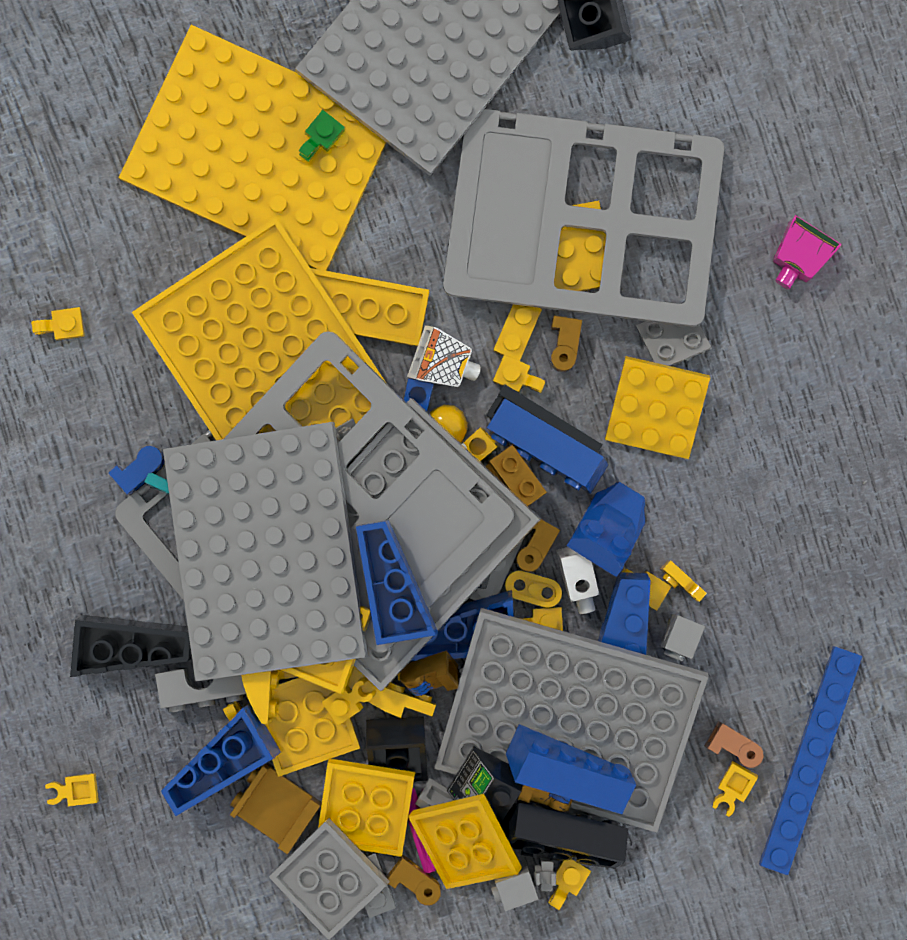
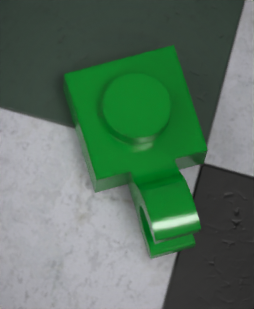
M322 110L305 130V135L310 139L298 150L300 152L299 155L309 162L320 147L328 152L343 134L345 127Z

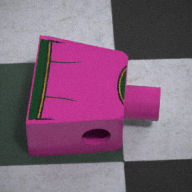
M795 215L788 223L773 259L775 264L782 267L775 281L786 289L791 288L796 278L807 283L842 244Z

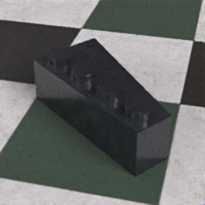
M81 615L75 620L70 677L92 673H106L107 671L122 669L129 670L144 666L188 662L192 658L188 626Z
M523 801L513 807L500 824L511 847L521 849V855L533 857V854L548 853L550 860L557 861L571 860L572 857H576L578 864L612 869L617 868L626 861L629 828L619 826V823L616 821L604 820L600 822L592 820V817L586 814H576L574 816L552 808L544 809L537 807V804L534 802L528 803Z

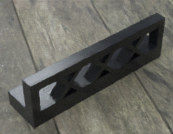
M504 384L486 416L492 419L502 399H507L597 453L603 445Z

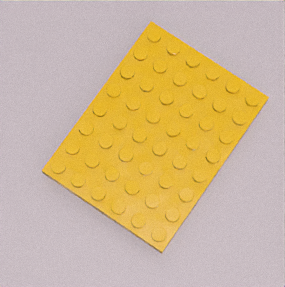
M190 25L118 178L244 237L277 217L308 266L327 271L387 143L296 72L196 26ZM324 110L345 127V131L328 152L320 147L312 159L307 162L299 155L300 152L298 150L310 139L305 135V130L319 113Z
M277 217L132 312L216 441L223 440L323 332L336 333L383 379ZM348 356L342 362L352 374L359 368ZM325 361L285 405V409L302 426L334 422L335 428L352 418L355 424H357L371 408V402L330 361ZM267 424L258 434L276 430L270 424Z

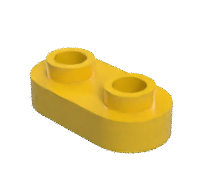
M525 571L512 572L505 582L506 591L512 590V597L514 599L538 606L553 607L559 603L562 597L561 587L556 581ZM518 579L523 580L525 583V587L521 591L514 588V582ZM546 587L552 590V596L548 599L542 596V590Z

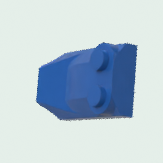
M617 482L597 492L570 538L567 547L617 577L631 555L632 549L644 527V496L621 482Z

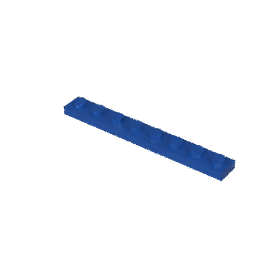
M835 646L832 648L759 865L785 875L789 874L862 659L861 655Z

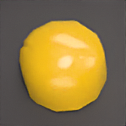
M447 404L434 408L429 414L456 440L462 443L468 430V422L464 412L454 405Z

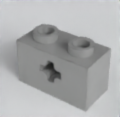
M671 614L659 646L665 648V655L682 662L685 657L693 659L705 626Z
M526 860L520 862L522 869L518 875L490 881L496 904L502 903L505 911L539 900Z

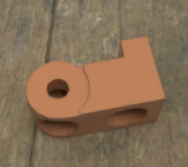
M719 721L704 745L716 754H719L721 748H724L734 754L739 763L748 768L758 766L763 760V750L758 744Z

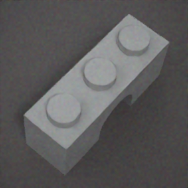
M188 668L155 674L160 708L169 707V712L186 710V704L196 702L198 707L215 705L214 699L226 697V702L243 700V694H246L241 675L213 679L211 685L207 688H199L190 681Z

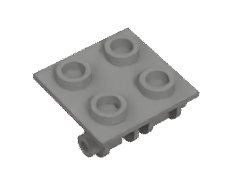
M648 321L636 325L654 363L667 366L679 365L684 360L688 361L689 358L698 354L703 355L705 351L712 349L700 325L687 327Z

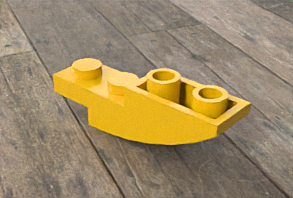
M353 666L347 683L351 689L359 679L365 677L355 666ZM368 679L361 686V690L364 693L376 691L373 698L368 701L369 703L400 718L404 707L429 716L433 715L436 703L431 702L432 696L427 694L422 696L407 694L404 692L405 687L392 682L383 691H380Z
M273 670L241 675L247 697L258 719L262 724L271 723L272 718H276L277 700H273V688H278L279 671Z

